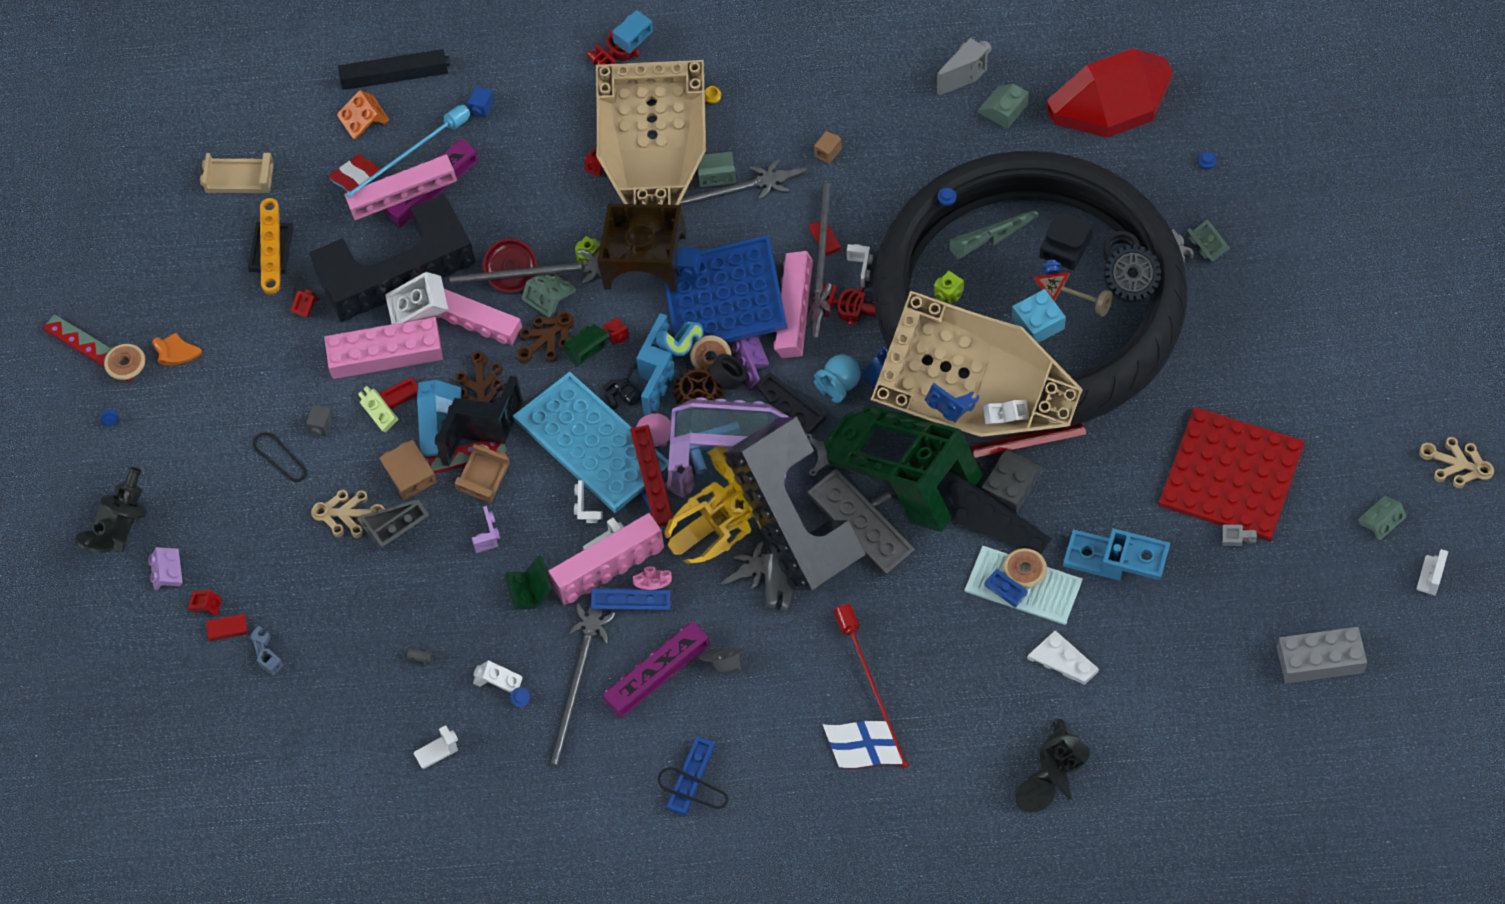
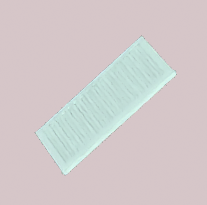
M982 546L964 591L1015 608L984 586V582L996 568L1004 573V562L1009 554ZM1022 564L1019 567L1024 572L1031 569L1028 564ZM1047 567L1044 579L1035 586L1025 588L1028 590V594L1015 609L1066 625L1083 579Z

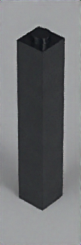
M444 49L338 65L339 79L342 90L443 75L448 74L447 67L450 66L449 55L445 56Z

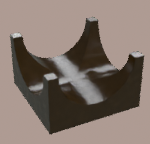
M608 204L598 255V266L604 290H611L612 281L620 274L639 271L659 277L668 285L670 291H677L679 239H686V228L681 205Z

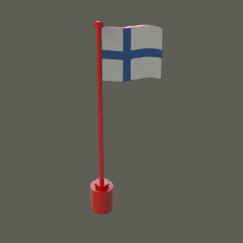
M851 604L840 605L834 609V616L841 633L847 636L851 635L885 721H862L843 725L822 724L839 768L858 769L877 765H901L902 768L908 767V762L904 759L855 636L857 629L860 627Z

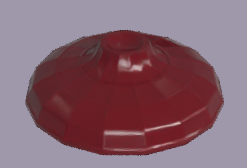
M513 238L502 239L491 245L483 260L484 273L538 266L536 255L531 247L523 241ZM536 275L491 279L488 282L499 291L513 293L523 290L526 282Z

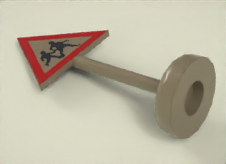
M1070 272L1033 277L1041 289L1047 291L1054 302L1060 291H1064L1095 302V312L1099 316H1105L1111 306L1112 291L1103 290L1098 298L1064 287Z

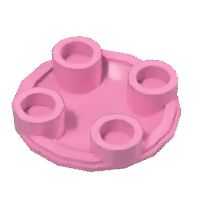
M649 414L641 418L636 427L649 425L654 447H665L670 440L671 421L661 414Z
M652 566L644 568V572L633 576V584L640 589L646 590L663 588L672 581L671 571L656 570Z

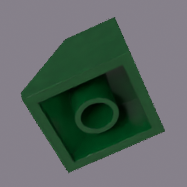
M596 324L590 327L588 325L579 331V335L576 337L571 336L564 342L563 351L575 367H578L607 345L610 335Z

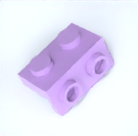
M156 547L148 560L152 570L150 580L153 583L154 590H159L161 585L181 586L183 581L179 549Z

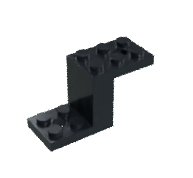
M509 377L507 383L503 386V393L498 398L497 404L454 398L452 405L448 407L446 418L442 420L441 430L435 436V445H437L438 456L443 466H450L462 438L500 444L506 443L515 422L513 415L520 410L523 403L517 377Z

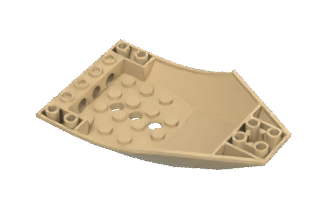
M704 60L596 65V157L623 204L679 205L706 152ZM653 99L657 103L654 106H649L647 102ZM650 116L657 117V120L653 123L647 121ZM649 131H656L658 136L655 139H649L647 136Z
M910 291L871 400L932 422L985 437L1069 427L1083 389L1022 326L983 316ZM926 355L933 358V363L929 366L922 363V358ZM949 362L951 370L943 372L940 369L941 363ZM961 368H967L970 371L968 378L962 379L959 377L958 372ZM933 383H936L954 398L969 394L970 392H974L973 399L979 395V400L975 403L974 409L964 413L956 423L944 418L941 412L937 409H932L924 401ZM1012 400H1027L1028 420L1002 424H985L983 405L1005 403Z

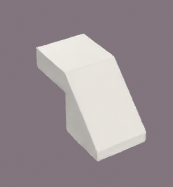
M1012 400L1005 403L983 405L986 425L1029 419L1027 400Z

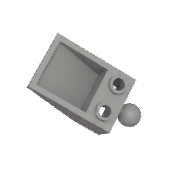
M972 38L966 43H962L958 52L937 73V94L943 95L976 82L987 70V55L991 51V44L987 41L978 43Z

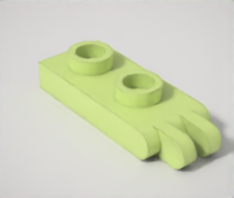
M365 386L363 389L367 395L362 391L358 393L362 399L360 403L379 428L387 432L399 419L375 389L371 390L368 386Z

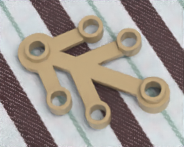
M1449 437L1446 440L1445 447L1448 450H1452L1455 457L1436 451V447L1432 443H1424L1420 448L1419 454L1424 460H1431L1433 458L1452 465L1445 469L1436 470L1434 479L1437 482H1443L1447 476L1465 469L1472 471L1463 476H1455L1453 485L1456 488H1463L1466 482L1476 478L1489 480L1494 474L1492 464L1481 459L1476 451L1477 447L1473 443L1466 444L1464 453L1471 457L1474 463L1467 461L1458 446L1457 439L1454 437ZM1456 480H1461L1463 483H1457Z
M340 490L327 503H316L311 510V514L315 520L324 521L332 529L335 537L343 536L344 529L331 516L339 517L351 530L352 536L359 538L363 535V529L350 517H359L360 515L382 510L384 507L376 504L370 510L352 509L359 503L364 504L367 502V493L365 491H358L349 500L347 491ZM361 495L365 496L363 499H359ZM339 502H340V503H345V504H344L343 506H341L339 509H338V508H333V507H335ZM355 530H360V532L354 533Z

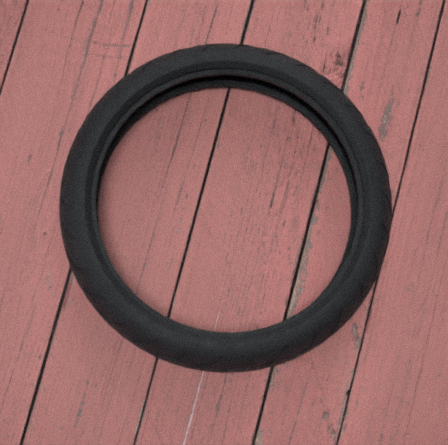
M1039 151L1004 152L984 156L958 165L932 180L904 205L893 223L889 226L881 244L874 271L873 300L879 328L888 350L910 293L909 284L913 269L919 256L937 233L958 217L985 205L1017 199L1052 201L1087 212L1106 223L1116 232L1126 231L1133 234L1138 239L1140 247L1143 246L1146 250L1149 249L1152 252L1151 254L1157 257V262L1159 261L1161 279L1156 290L1150 295V307L1137 333L1116 355L1089 371L1071 377L1083 390L1070 426L1104 415L1137 395L1154 379L1172 353L1183 326L1187 307V281L1183 257L1172 230L1156 207L1133 185L1115 173L1092 162L1065 154ZM943 188H951L956 192V201L950 206H944L938 200V192ZM926 355L922 358V363L929 366L933 363V358ZM943 362L940 365V369L943 372H949L951 364ZM961 368L958 375L960 378L966 379L969 377L970 371L967 368Z

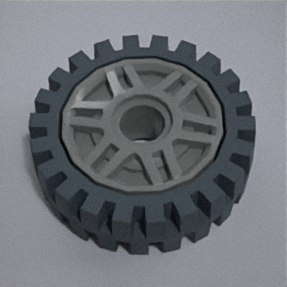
M1125 245L1114 251L1107 259L1103 270V281L1106 284V289L1112 291L1116 299L1123 300L1122 302L1126 303L1140 302L1148 298L1156 290L1161 279L1159 261L1157 262V257L1152 255L1149 249L1146 250L1143 246ZM1134 270L1136 277H1129L1127 271Z

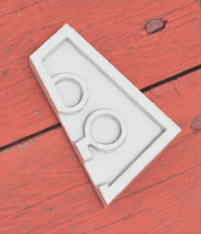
M1054 631L1027 656L1028 660L1039 662L1048 669L1052 668L1059 671L1064 676L1083 685L1099 671L1091 661L1057 631Z

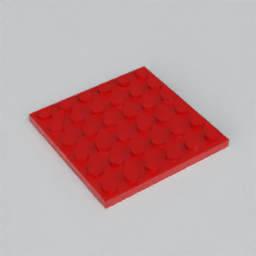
M1194 407L1158 506L1221 526L1243 525V530H1256L1258 538L1271 541L1305 441Z

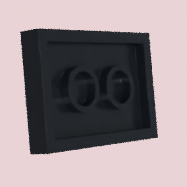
M256 222L248 264L249 272H261L260 222ZM280 223V268L283 274L286 273L294 228L292 223Z

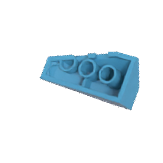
M438 380L418 383L420 452L424 457L438 455L435 436L441 430V423L448 414L449 405H452L454 398H461L462 389L460 387Z

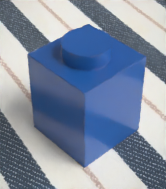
M475 86L468 101L471 114L487 117L494 103L492 90Z
M680 248L677 259L679 276L687 278L698 277L702 261L699 248Z

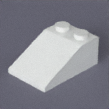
M425 272L385 294L391 324L436 317L448 310L441 276Z

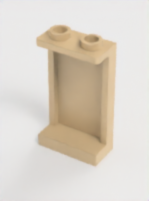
M206 153V158L202 161L204 172L200 176V184L204 187L205 193H270L274 166L271 153H263V159H213L210 153Z

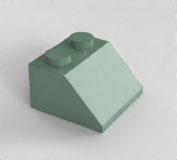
M1015 84L998 86L978 109V113L1008 129L1027 107L1029 92Z

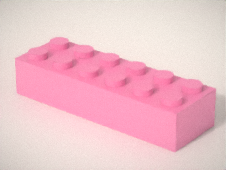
M436 317L324 336L328 368L332 379L443 360Z
M650 513L644 515L550 569L548 572L553 590L563 605L575 602L583 594L591 593L592 588L608 583L613 577L618 574H624L635 564L639 565L649 556L660 553L664 548L662 530Z

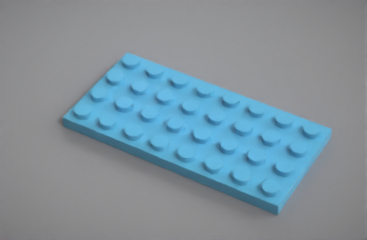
M568 372L513 415V419L578 480H584V485L614 513L645 490L630 433L632 427L571 372ZM655 449L663 475L668 471L669 461Z

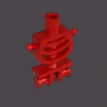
M611 29L610 35L606 38L608 51L606 52L597 44L595 46L597 55L594 50H590L587 53V57L592 60L594 65L617 64L613 57L621 61H627L633 55L638 57L640 53L637 47L629 54L616 45L612 34L614 29Z
M823 284V291L825 290L827 284ZM833 285L831 293L828 294L825 300L830 308L829 312L825 310V316H830L833 305L838 306L839 318L843 321H848L850 326L854 322H859L861 313L875 316L876 313L873 304L865 303L863 287H860L858 290L846 289L838 299L835 298L837 286ZM842 307H843V308L845 307V308H846V312L842 311L841 308H842Z

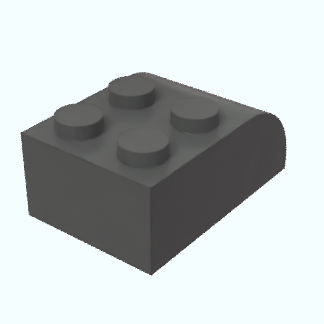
M1006 450L983 485L982 491L1017 514L1042 473L1043 466L1010 450Z

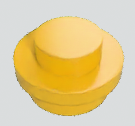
M715 86L707 87L705 90V101L717 103L721 99V91Z

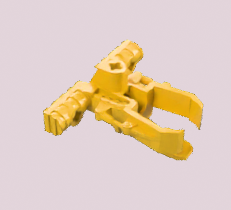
M714 446L706 453L711 457L710 459L713 461L715 469L728 480L729 484L723 488L717 482H713L702 489L699 494L689 498L688 502L669 520L664 531L666 538L671 537L672 530L677 526L678 521L699 510L702 513L699 518L669 539L667 546L674 555H681L713 531L720 536L700 557L682 560L686 564L705 562L724 551H729L737 541H740L751 532L748 519L753 516L752 508L749 502L745 500L741 486L735 481V474L726 463V457L723 453L728 450L726 447ZM712 492L713 496L708 501L700 503L697 501L701 496ZM757 520L756 522L759 524L758 526H759V528H760V530H761V525H760V523H759L758 520ZM738 528L740 532L735 536V539L728 543L727 539L731 536L729 532Z

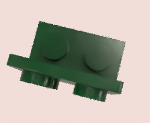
M538 556L525 572H507L504 575L514 609H535L552 590V582L549 578L543 556Z

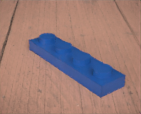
M592 588L591 609L670 610V589Z
M696 736L682 771L701 780L715 748V742ZM680 774L674 791L694 798L700 783ZM672 793L667 810L686 816L692 800Z

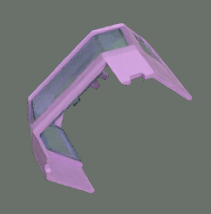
M696 398L673 408L667 491H671L672 472L677 471L679 466L688 468L690 445L718 446L730 449L775 419L788 416L761 401L745 403L743 400L730 402L724 399H716L714 401L707 400L706 398Z

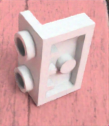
M1441 549L1439 556H1425L1416 588L1418 591L1436 596L1448 551Z

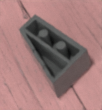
M418 499L360 515L357 519L378 550H380L425 520L429 514Z

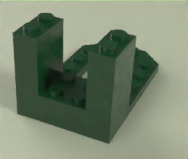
M872 405L863 407V411L853 414V412L845 414L824 441L829 464L890 482L912 524L942 532L952 517L937 489L938 484L950 469L975 486L983 476L961 429ZM876 428L916 438L898 463L859 452Z

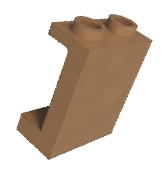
M413 439L402 443L398 448L387 451L379 457L381 466L387 471L398 488L403 501L437 483L435 473Z
M473 444V451L460 478L457 477L454 484L456 490L492 503L510 465L509 458L505 453L501 451L494 452L486 445Z

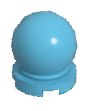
M845 354L836 355L828 360L824 370H818L813 377L816 379L813 382L823 395L827 393L833 397L831 401L839 403L846 397V391H850L858 384L861 377V368L858 361L851 356Z

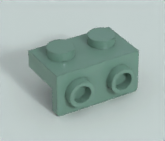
M1208 219L1196 229L1192 230L1189 228L1187 230L1190 233L1188 238L1195 246L1197 244L1200 246L1199 252L1204 259L1209 258L1214 262L1230 249Z
M1383 496L1358 521L1360 525L1373 530L1376 538L1381 540L1406 518V514L1401 502Z

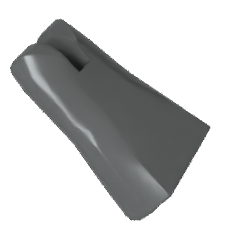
M767 554L764 556L766 608L774 610L778 598V610L787 612L794 590L787 583V576L779 567L776 555Z

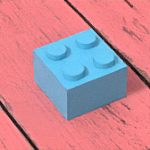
M1045 289L1012 306V319L1015 324L1022 326L1037 343L1065 329L1066 316Z

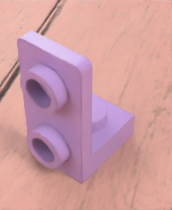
M689 465L688 468H685L682 474L676 471L672 473L670 492L685 498L688 493L690 494L693 491L695 483L692 466Z
M484 506L483 509L490 533H481L472 538L476 553L498 547L497 539H500L498 529L493 528L492 525L495 522L493 512H488L487 506Z

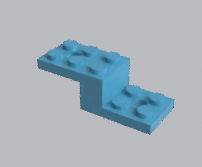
M662 313L659 314L636 358L639 377L649 381L641 395L643 414L645 416L653 414V412L658 410L659 400L662 396H665L669 381L672 382L675 377L672 353L660 349L656 341L658 330L666 331L671 335L669 333L667 315Z
M1114 528L1110 538L1073 529L1063 567L1118 581L1121 580L1123 571L1161 580L1170 543ZM1089 549L1092 551V555L1085 556L1082 554V551ZM1148 553L1152 558L1144 560L1141 558V555Z

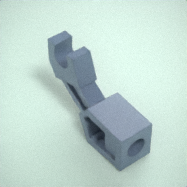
M258 626L251 635V641L254 643L257 654V662L262 669L274 676L283 667L281 659L270 649H265L271 637L268 632L264 636H259L263 629ZM265 657H269L270 659L265 663Z

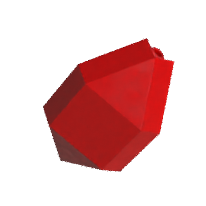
M1132 48L1086 65L1047 100L1046 111L1054 125L1108 138L1154 120L1172 82L1173 69L1165 57Z

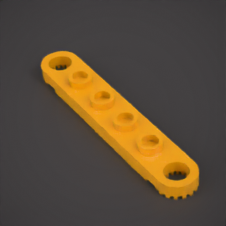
M267 198L260 204L261 286L266 294L273 295V293L276 294L281 286L280 216L278 202L273 198ZM270 204L274 206L272 210L265 209ZM269 282L276 283L274 287H266Z

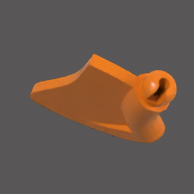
M177 333L170 335L164 340H161L159 337L152 340V345L159 354L157 362L161 365L183 364L202 354V350L199 347L186 343Z

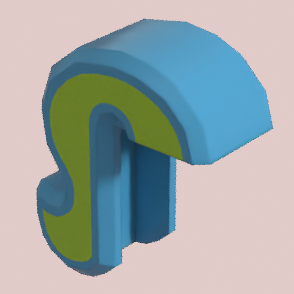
M685 322L674 338L666 331L658 330L656 341L660 349L670 352L674 356H683L690 351L693 340L699 341L702 338L703 327L697 322Z

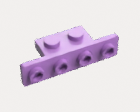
M758 336L729 342L735 358L746 370L747 377L744 382L748 390H752L760 380L756 369H765L769 366V361Z

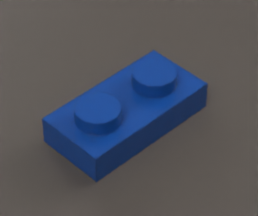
M997 568L984 582L985 587L1015 608L1028 594V590Z

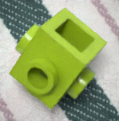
M587 236L582 241H579L575 246L577 261L590 260V258H585L582 254L578 253V249L589 251L596 256L600 250L599 241Z
M948 271L942 278H938L934 284V296L937 300L947 304L957 301L964 291V280L951 271Z

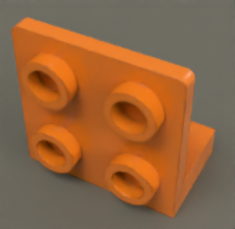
M359 90L337 113L338 118L353 139H357L373 121L386 124L390 120L374 96L362 90Z

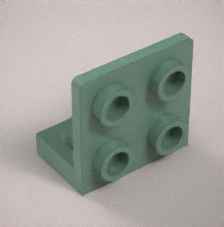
M731 151L705 154L698 166L700 188L736 183L735 166Z
M556 273L540 274L526 282L521 299L547 317H553L559 300L575 293L576 288L568 281L557 276Z

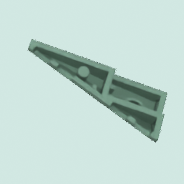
M1031 211L950 239L949 250L959 260L987 241H990L994 246L1036 219L1038 213L1037 211Z

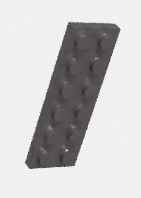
M837 468L807 492V495L831 520L850 521L866 556L885 576L890 574L915 552L912 545Z

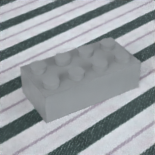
M1359 627L1279 637L1277 651L1285 684L1360 674L1365 672L1367 666Z

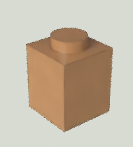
M826 131L814 145V156L830 164L842 149L841 138L834 133Z

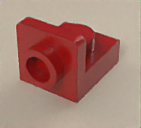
M596 147L586 155L584 170L600 176L602 166L596 157Z
M305 289L302 292L298 290L290 311L309 318L315 301L319 302L320 298L315 297L316 293Z
M619 317L602 325L603 330L610 335L609 340L612 346L623 343L629 338L628 328L622 324Z
M212 590L193 591L187 609L191 612L208 611L215 616L218 615L222 598Z

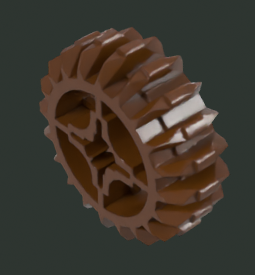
M694 366L691 371L687 368L686 374L681 372L680 378L676 377V383L673 385V396L676 403L680 405L691 399L706 398L707 400L715 401L716 399H722L724 396V387L720 386L712 378L709 368L704 370L703 366L700 369ZM688 386L689 391L688 394L685 395L684 390ZM710 386L714 388L711 394L708 393ZM693 410V413L696 415L697 411H700L703 415L705 410Z

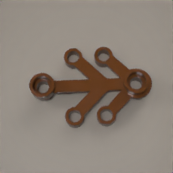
M566 311L560 312L557 317L543 318L537 316L533 319V325L536 329L522 328L520 330V338L523 341H527L531 337L540 338L531 346L520 347L517 350L516 355L519 362L528 363L532 359V354L546 342V361L553 363L557 360L555 334L561 330L559 348L563 351L564 346L562 344L568 339L569 328L574 325L573 315ZM544 325H554L550 329H541Z
M476 351L471 357L476 370V383L470 380L464 372L457 373L455 380L460 385H465L477 393L478 400L470 396L465 388H461V394L465 393L461 396V399L491 403L496 395L503 390L504 383L500 379H496L497 376L502 374L503 368L499 363L492 364L490 367L491 373L484 380L483 367L487 364L488 358L483 352ZM491 385L493 389L485 397V391Z

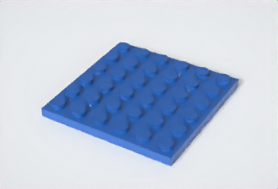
M769 235L700 251L702 261L698 277L687 278L679 276L677 270V291H670L665 283L674 337L685 322L700 323L703 327L702 337L709 335L717 336L727 343L788 329Z

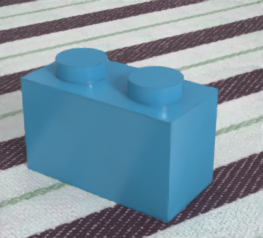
M636 10L628 15L622 24L614 28L612 32L614 43L630 54L653 32L652 20Z

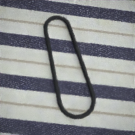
M264 432L254 438L253 448L256 452L293 482L304 480L307 475L305 467L273 434ZM263 435L273 437L303 469L304 475L300 479H294L257 449V439Z
M667 767L658 774V784L660 788L667 792L714 809H722L728 804V795L724 791L677 768ZM667 770L681 773L725 796V803L721 806H715L668 789L661 784V775Z

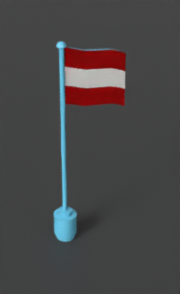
M458 105L444 115V124L381 170L374 163L363 158L359 153L329 175L330 180L344 188L347 192V197L352 198L355 192L445 127L455 130L468 121L470 117L469 109L465 105Z

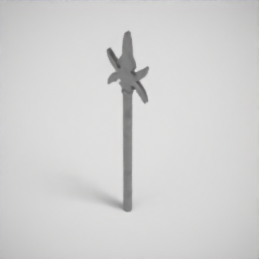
M780 159L774 161L769 166L768 171L760 167L751 166L749 167L751 171L763 174V176L758 175L756 179L683 197L679 205L757 186L760 188L766 186L759 195V200L770 192L771 187L779 192H789L788 188L776 185V183L781 184L789 178L801 175L806 172V168L788 171L776 170L773 173L772 171L776 169Z
M829 183L823 184L816 290L814 291V301L809 298L808 306L811 307V310L807 315L806 326H809L810 321L813 320V337L818 338L820 321L823 315L822 308L828 312L830 311L829 304L825 300L832 284L828 283L823 291L830 199Z
M578 249V253L582 254L585 258H590V260L585 259L583 262L450 276V284L584 270L588 273L582 280V283H586L592 280L596 273L601 276L598 266L599 252L594 256L589 251Z
M887 492L873 499L870 503L877 507L892 499V497ZM763 541L756 546L753 557L744 554L733 556L735 560L749 561L750 563L743 564L737 572L722 581V586L742 578H750L753 576V573H756L757 576L754 577L751 589H754L759 584L761 574H765V554H762L761 558L758 557L761 553Z
M577 603V613L582 622L574 625L569 635L580 631L581 627H585V630H583L584 640L552 756L551 766L558 767L591 641L597 635L595 631L598 630L600 632L599 635L604 643L607 644V633L602 626L613 619L615 612L605 616L603 620H599L602 617V609H591L590 607L587 612L589 616L586 617L580 604Z

